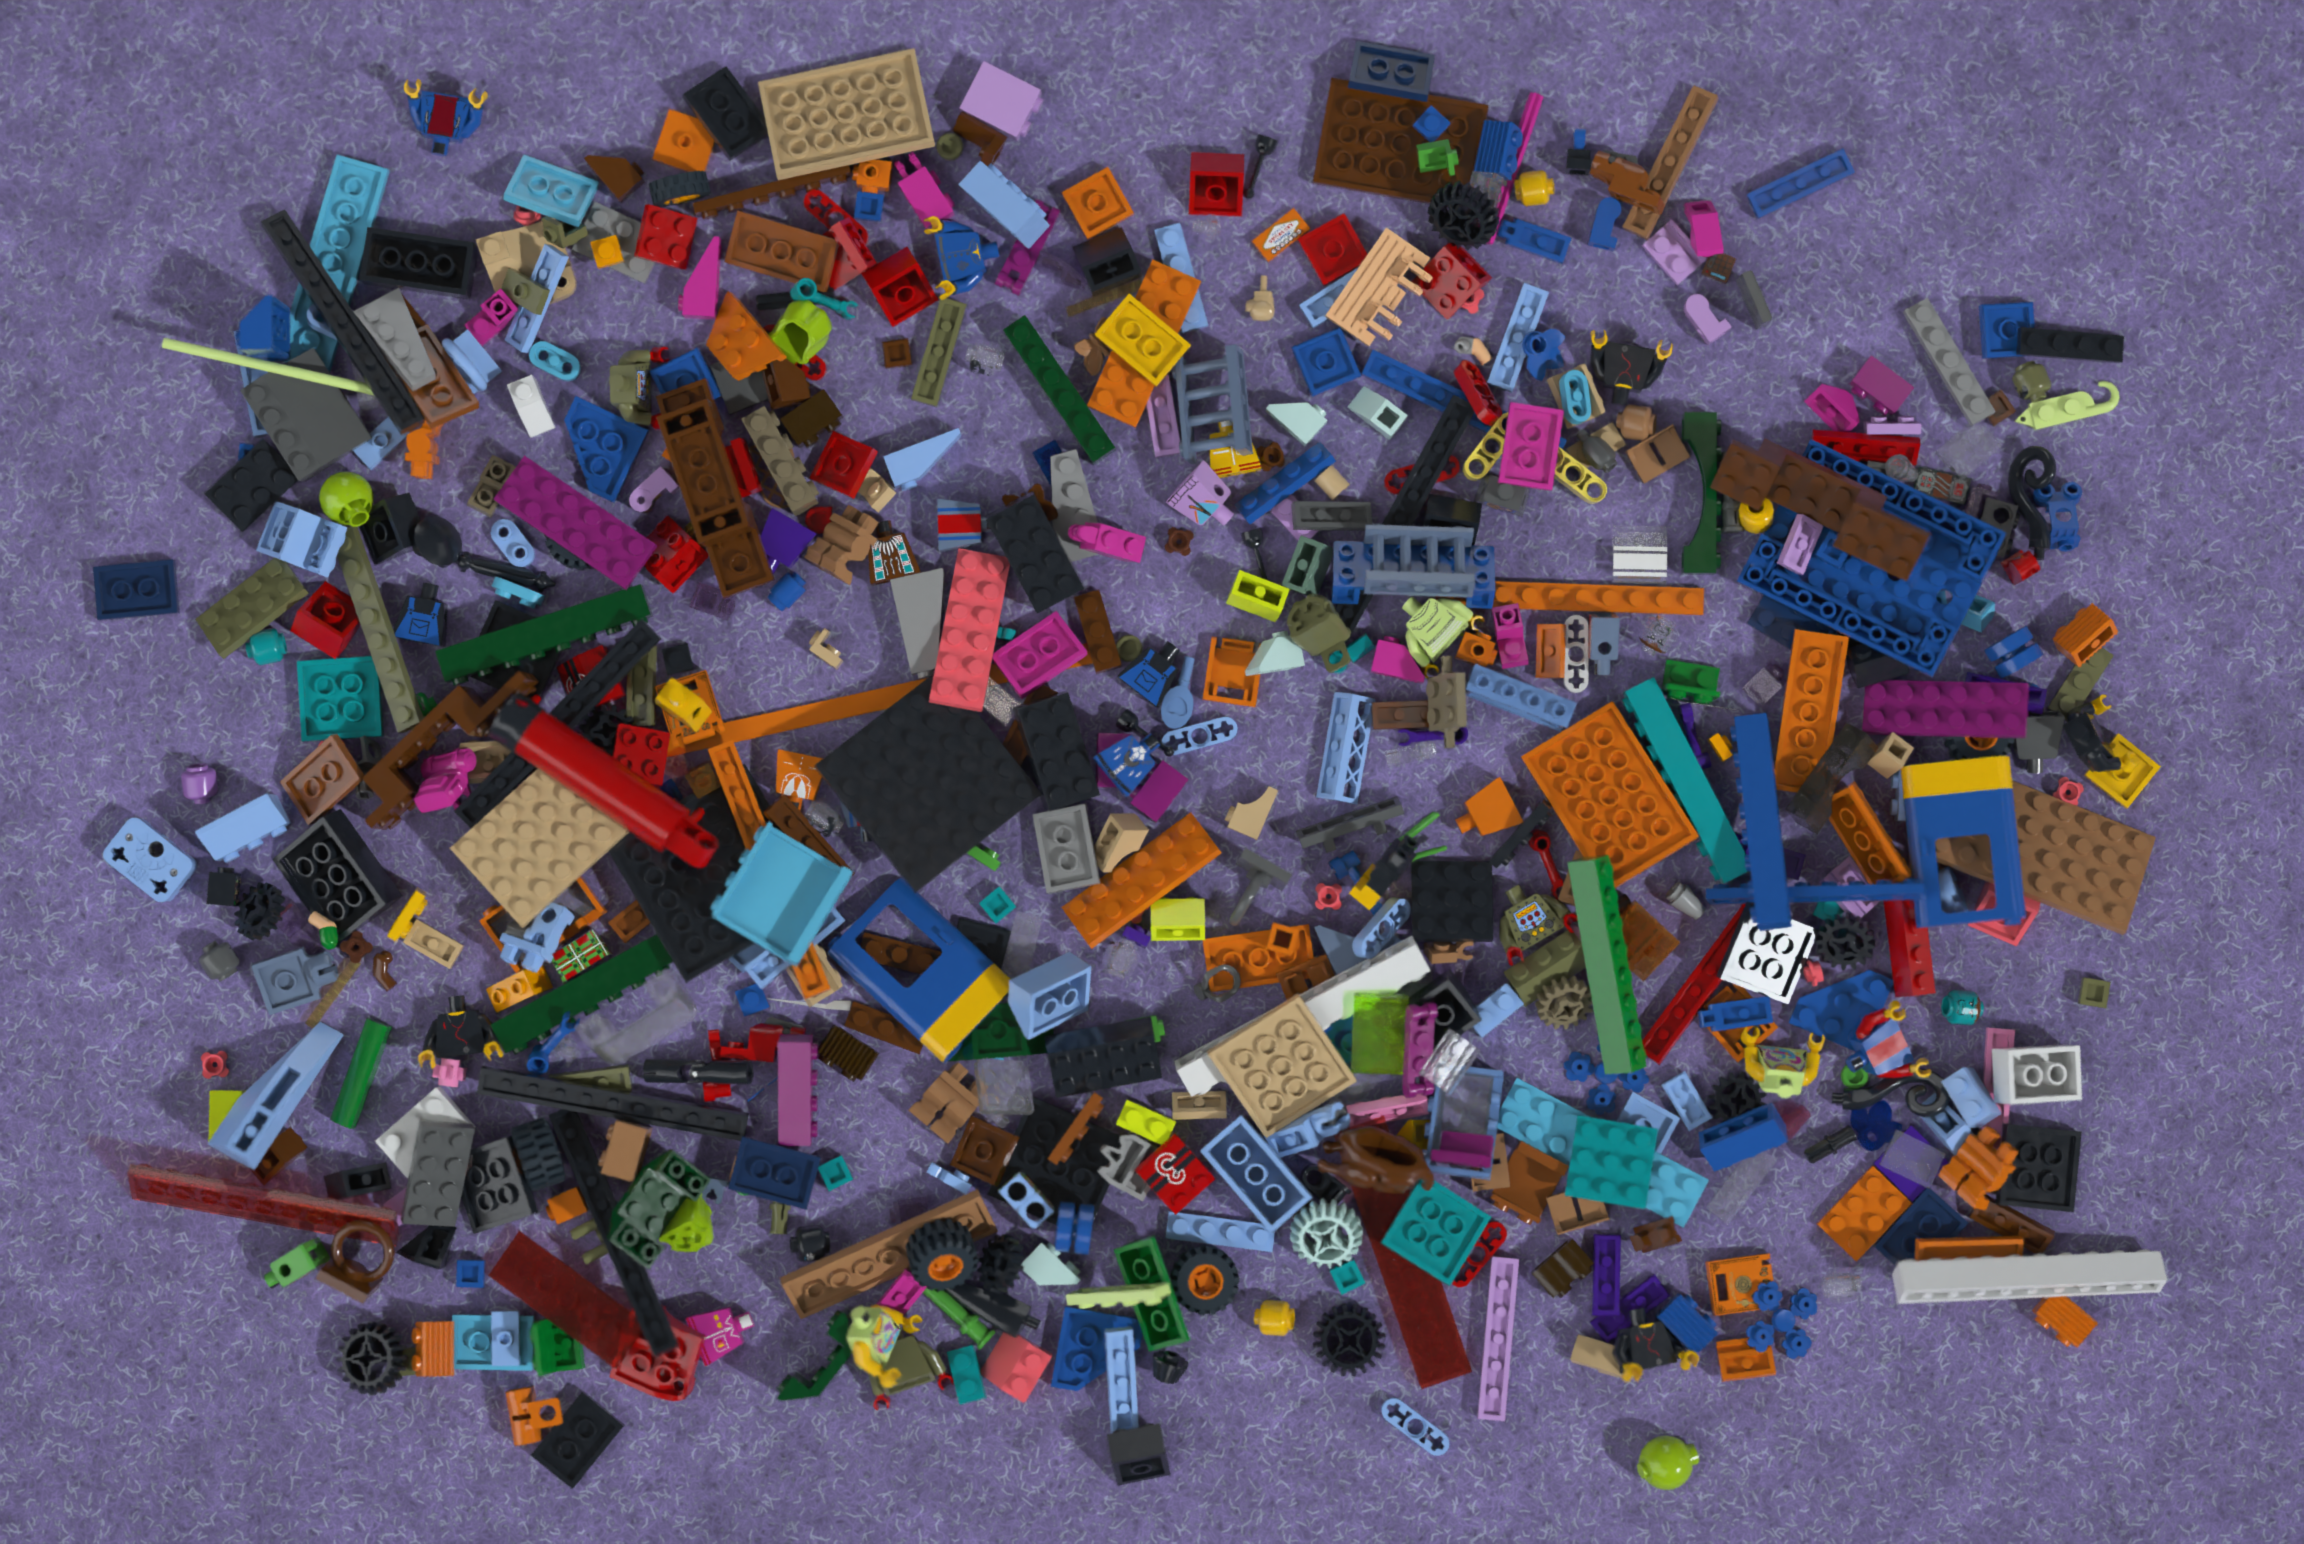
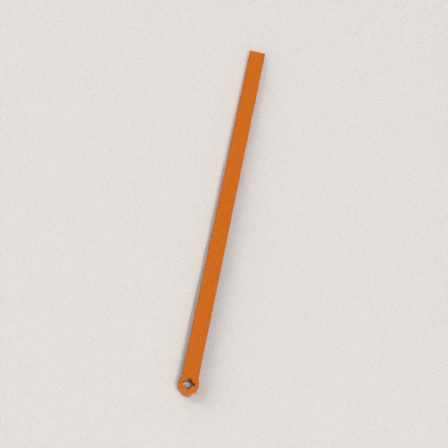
M1087 643L1082 645L1087 650L1088 655L1067 669L1093 664ZM994 663L991 664L987 687L1007 683V679ZM927 678L725 722L726 731L722 733L716 724L713 725L716 735L687 745L684 744L682 736L679 734L677 735L679 747L674 748L670 737L667 757L712 748L730 740H733L735 743L885 710Z

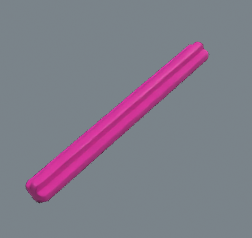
M1531 92L1529 94L1518 126L1521 129L1523 141L1517 149V169L1512 174L1511 181H1499L1493 199L1495 200L1494 207L1499 209L1498 217L1500 219L1496 228L1497 231L1543 101V96L1539 93ZM1497 231L1486 244L1492 245L1494 243Z

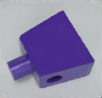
M774 508L771 509L760 536L773 574L780 563L791 569L805 553L807 547L811 546L818 537L813 531Z

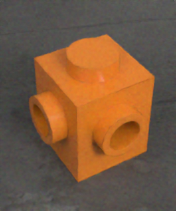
M870 160L861 162L859 165L854 164L852 180L857 181L856 185L858 188H862V192L878 194V191L890 192L892 162Z
M1476 631L1475 635L1465 632L1455 659L1473 666L1477 664L1486 668L1487 664L1493 665L1498 651L1494 650L1495 643L1490 641L1491 636Z

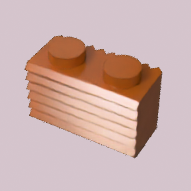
M2091 603L2087 608L2080 609L2068 625L2061 626L2056 631L2052 640L2058 651L2077 667H2081L2086 660H2089L2094 653H2097L2098 649H2101L2102 646H2105L2106 642H2109L2114 635H2117L2118 630L2113 620Z
M2067 1296L2043 1297L2032 1310L2037 1315L2034 1320L2046 1330L2049 1327L2054 1329L2058 1333L2055 1338L2066 1347H2069L2071 1344L2078 1348L2098 1324Z
M454 1321L416 1322V1328L412 1329V1342L416 1344V1355L412 1357V1369L416 1371V1377L454 1376Z

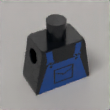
M423 582L420 598L407 595L393 629L396 638L446 647L448 604L436 601L438 585Z
M1169 641L1166 642L1159 653L1148 647L1119 673L1118 678L1156 708H1159L1179 671L1171 662L1180 650Z

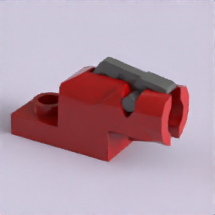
M769 1017L765 1023L750 1027L748 1049L744 1048V1043L728 1041V1046H721L720 1057L776 1062L780 1034L805 1035L806 1028L798 1024Z

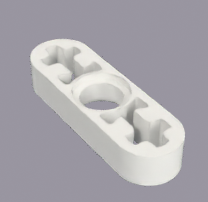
M1573 615L1564 623L1566 625L1565 676L1563 683L1569 692L1580 693L1588 685V622L1580 615ZM1574 620H1578V624L1583 625V630L1578 632V639L1584 638V644L1581 642L1568 643V638L1574 639L1573 630L1568 628L1569 625L1573 624ZM1576 646L1582 649L1583 658L1581 661L1574 662L1570 660L1568 651L1571 647ZM1568 665L1575 667L1584 665V670L1578 669V677L1583 679V683L1579 684L1577 689L1568 681L1574 676V669L1568 670Z

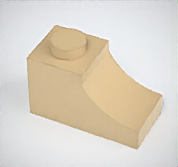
M1268 786L1265 793L1256 801L1249 804L1238 802L1236 807L1230 806L1225 821L1229 822L1227 828L1257 840L1278 790Z
M1112 813L1109 815L1094 845L1097 866L1102 872H1112L1115 865L1123 857L1133 851H1139L1149 830L1136 813Z

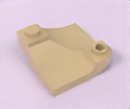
M542 221L476 239L495 293L502 287L508 268L516 269L530 278L544 244L552 245L568 256L566 247L562 249L546 241L543 235L544 227ZM569 258L560 279H566L567 283L564 287H559L557 284L550 304L570 297L576 290L577 280ZM512 301V302L515 304V306L518 308L519 304H517L516 302Z

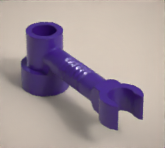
M1690 703L1680 705L1682 713L1680 717L1684 725L1688 744L1701 769L1710 768V756L1708 752H1701L1700 744L1698 743L1692 706Z
M1467 727L1459 728L1462 730L1463 736L1459 739L1455 738V744H1462L1467 740ZM1408 729L1398 731V733L1406 732L1409 735V741L1399 743L1400 746H1408L1411 742L1444 740V732L1441 731L1411 732Z

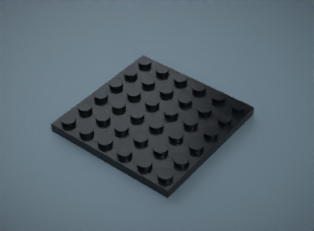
M934 674L814 766L914 893L922 889L1042 794L976 711L929 703Z
M743 764L767 825L770 821L763 812L770 805L747 766ZM719 779L678 801L690 810L689 816L699 807L703 808L705 813L697 825L712 834L718 841L714 854L704 868L692 866L667 848L659 852L631 832L608 851L685 983L690 982L756 944L712 918L714 910L711 909V906L718 895L723 897L728 889L725 883L732 872L737 873L742 866L739 860L746 850Z

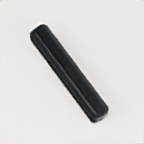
M832 287L828 288L827 292L817 290L818 293L835 299V292ZM790 292L756 296V306L759 311L787 308L794 301L790 296Z

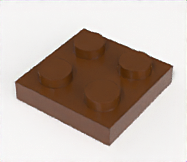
M971 1116L950 1165L998 1187L1019 1137Z

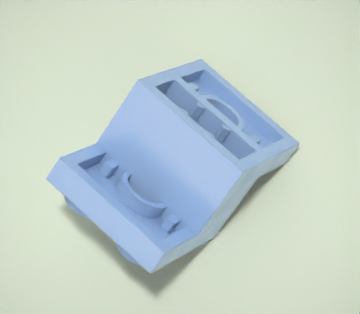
M275 501L256 551L328 578L330 572L335 567V558L339 548L345 541V533L348 527Z

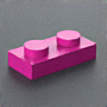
M905 1268L875 1305L889 1307L903 1313L904 1316L927 1287H921L918 1281L915 1282L912 1272Z

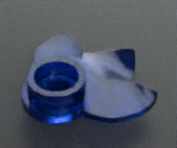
M1885 1100L1874 1104L1869 1111L1867 1109L1851 1110V1126L1858 1132L1860 1146L1867 1151H1876L1884 1143L1894 1142L1902 1132L1903 1125L1891 1121L1892 1110ZM1868 1133L1875 1134L1876 1141L1869 1140Z

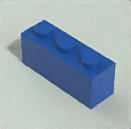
M1772 1102L1698 1132L1700 1150L1714 1172L1788 1142L1786 1124Z

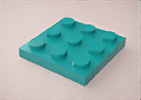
M372 656L297 661L302 742L323 741L334 734H338L340 739L360 738L364 735L367 737L384 736L381 684Z
M1578 1115L1565 1196L1646 1209L1658 1128Z
M1419 1179L1380 1243L1442 1283L1450 1286L1491 1216L1435 1180L1431 1190H1424L1421 1186L1423 1180Z

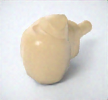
M1265 275L1261 276L1260 291H1255L1254 298L1247 300L1245 304V311L1250 312V316L1254 321H1269L1275 314L1273 293L1267 291V276Z

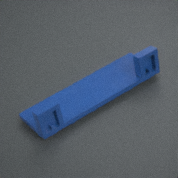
M1359 541L1333 542L1332 603L1358 604L1360 590H1364L1366 570H1373V544H1364V542ZM1384 544L1385 571H1400V544ZM1411 545L1412 572H1427V545ZM1480 545L1465 547V573L1475 574L1473 596L1465 598V606L1467 608L1492 609L1495 596L1494 547ZM1438 546L1439 573H1454V546Z

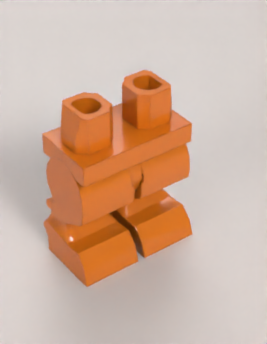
M425 421L422 427L407 434L406 445L410 452H405V461L411 463L412 477L417 479H433V465H439L440 459L439 456H436L438 444L434 438L440 436L442 425L430 429Z
M1987 1126L1977 1135L1970 1134L1965 1140L1966 1142L1959 1148L1957 1155L1952 1156L1951 1162L1944 1165L1938 1174L1970 1206L1985 1211L1989 1205V1199L1984 1195L1986 1192H1993L2001 1188L2009 1173H2012L2016 1168L2012 1162L2018 1153L2012 1145L2003 1142L1999 1149L1996 1150L1993 1145L2000 1135L1993 1128Z

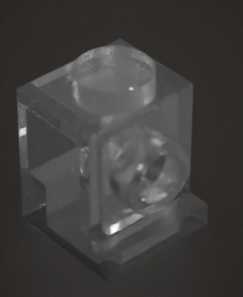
M1472 171L1470 184L1473 188L1480 185L1482 193L1488 192V199L1495 200L1494 207L1497 208L1502 196L1501 186H1506L1507 181L1497 173Z

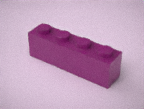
M780 1034L778 1146H811L813 1137L818 1135V1121H813V1111L818 1109V1095H813V1086H817L818 1070L813 1069V1060H817L818 1044H813V1035Z

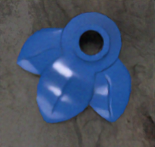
M1548 329L1542 333L1531 331L1523 339L1522 348L1527 355L1526 366L1531 376L1536 380L1543 381L1546 369L1564 367L1563 358L1558 347L1564 341L1565 336L1556 329ZM1535 340L1536 346L1533 349L1532 343Z

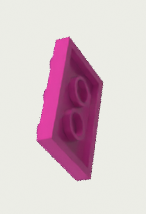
M1514 402L1509 403L1498 483L1552 491L1564 410Z
M1055 611L994 652L992 661L1019 697L1023 699L1088 654L1065 621Z

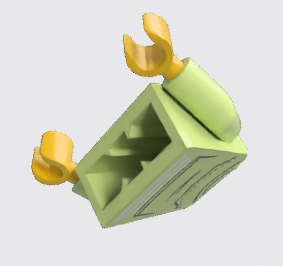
M1412 596L1402 606V609L1412 617L1406 623L1408 631L1405 638L1408 650L1417 665L1421 667L1420 670L1426 679L1429 678L1427 676L1429 668H1434L1439 673V668L1433 662L1439 658L1466 628L1479 631L1474 627V621L1476 619L1483 623L1485 621L1482 616L1473 614L1463 603L1454 599L1441 597L1435 600L1431 597L1422 605Z

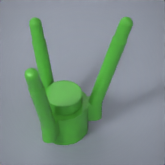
M1431 812L1407 833L1398 838V840L1401 841L1406 835L1413 838L1438 818L1439 813ZM1443 845L1415 853L1417 856L1413 861L1445 851L1447 846Z

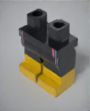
M1406 835L1401 841L1396 838L1375 865L1373 863L1370 865L1349 894L1370 910L1394 881L1397 882L1417 856L1414 851L1419 844L1409 835Z

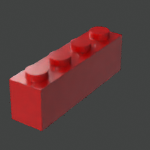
M1883 900L1895 997L1936 993L1928 927L1916 928L1914 900Z

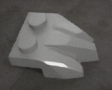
M1136 1135L1120 1136L1119 1149L1104 1144L1100 1151L1110 1162L1097 1170L1108 1183L1143 1201L1150 1187L1135 1169L1156 1151L1158 1147Z

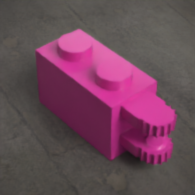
M912 151L907 155L909 161L917 170L913 174L908 176L904 165L899 160L893 163L903 179L898 182V186L925 229H932V224L929 221H924V219L935 216L939 220H947L954 215L952 208L955 207V204L948 193L942 194L938 188L941 182L934 170L928 172L927 168L921 165Z
M1085 522V525L1073 524L1068 530V537L1070 539L1081 542L1080 549L1125 562L1140 563L1146 540L1145 536L1101 523Z

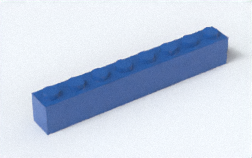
M1767 713L1734 717L1735 726H1730L1732 742H1737L1738 751L1733 752L1735 768L1740 767L1741 777H1736L1738 793L1743 794V803H1739L1740 818L1746 821V829H1742L1743 845H1748L1749 855H1744L1746 871H1751L1752 881H1747L1749 897H1754L1755 907H1750L1752 924L1757 923L1759 931L1792 927L1769 719Z

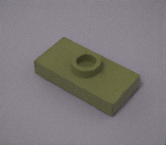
M508 268L501 287L512 301L538 315L542 314L550 290L512 268Z

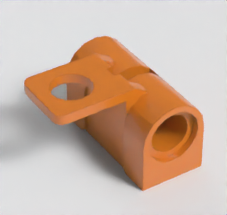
M534 1386L505 1391L514 1446L541 1441L543 1439L541 1428L560 1425L563 1422L560 1400L558 1398L535 1401ZM545 1405H550L555 1409V1417L550 1421L543 1420L540 1416V1410Z

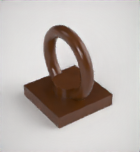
M355 1220L343 1225L336 1232L332 1240V1258L319 1270L315 1279L364 1304L379 1288L384 1279L382 1277L388 1273L393 1264L395 1252L389 1234L378 1224L367 1220ZM355 1231H366L378 1238L382 1244L384 1255L381 1264L376 1269L369 1271L363 1264L343 1257L342 1245L349 1234Z

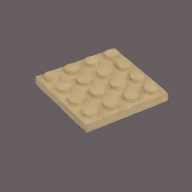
M1299 993L1207 1050L1209 1057L1265 1138L1357 1081Z

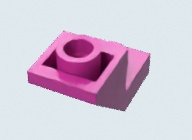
M1711 200L1684 203V213L1691 224L1690 244L1696 255L1712 257L1714 254H1723L1724 248L1718 212Z
M501 288L480 305L483 309L464 325L481 346L485 345L502 331L519 310Z
M1518 603L1493 607V623L1502 669L1528 665L1529 660L1523 637V623Z

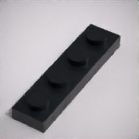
M2027 327L2018 328L2017 355L2108 363L2123 362L2124 336Z

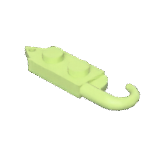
M2100 381L2098 386L2106 387L2111 392V398L2107 402L2095 404L2088 393L2079 391L2030 403L2028 408L2015 422L2038 430L2108 413L2118 405L2119 391L2111 382Z

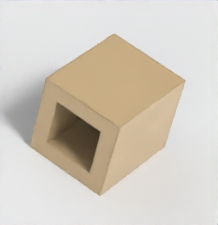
M1892 732L1876 745L1866 763L1888 779L1904 766L1914 748Z

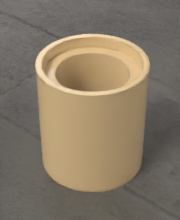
M1333 465L1329 466L1315 479L1316 484L1332 501L1350 485Z

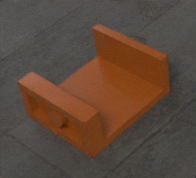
M1519 1140L1508 1161L1510 1187L1493 1189L1490 1198L1495 1200L1493 1206L1506 1213L1509 1208L1518 1212L1516 1218L1529 1225L1533 1221L1539 1224L1541 1221L1540 1216L1547 1205L1546 1197L1553 1194L1560 1178L1566 1174L1569 1166Z

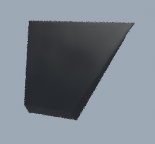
M428 1225L425 1230L396 1253L421 1265L438 1270L445 1268L457 1227Z

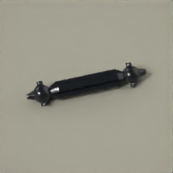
M464 551L458 560L454 562L461 569V572H466L467 569L471 568L476 573L491 577L496 576L510 582L526 586L535 584L539 592H543L544 589L555 587L556 585L546 575V571H541V574L536 575L531 570L480 557L472 559L467 551Z

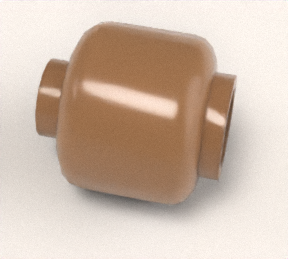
M1630 404L1624 408L1623 413L1618 412L1616 428L1621 429L1623 438L1644 441L1650 435L1655 434L1657 415L1653 414L1650 407Z

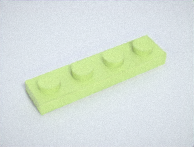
M1169 1283L1079 1288L1066 1294L1067 1305H1079L1080 1309L1093 1307L1095 1304H1100L1101 1307H1110L1118 1302H1122L1123 1306L1135 1305L1139 1301H1145V1305L1160 1303L1161 1298L1171 1294Z

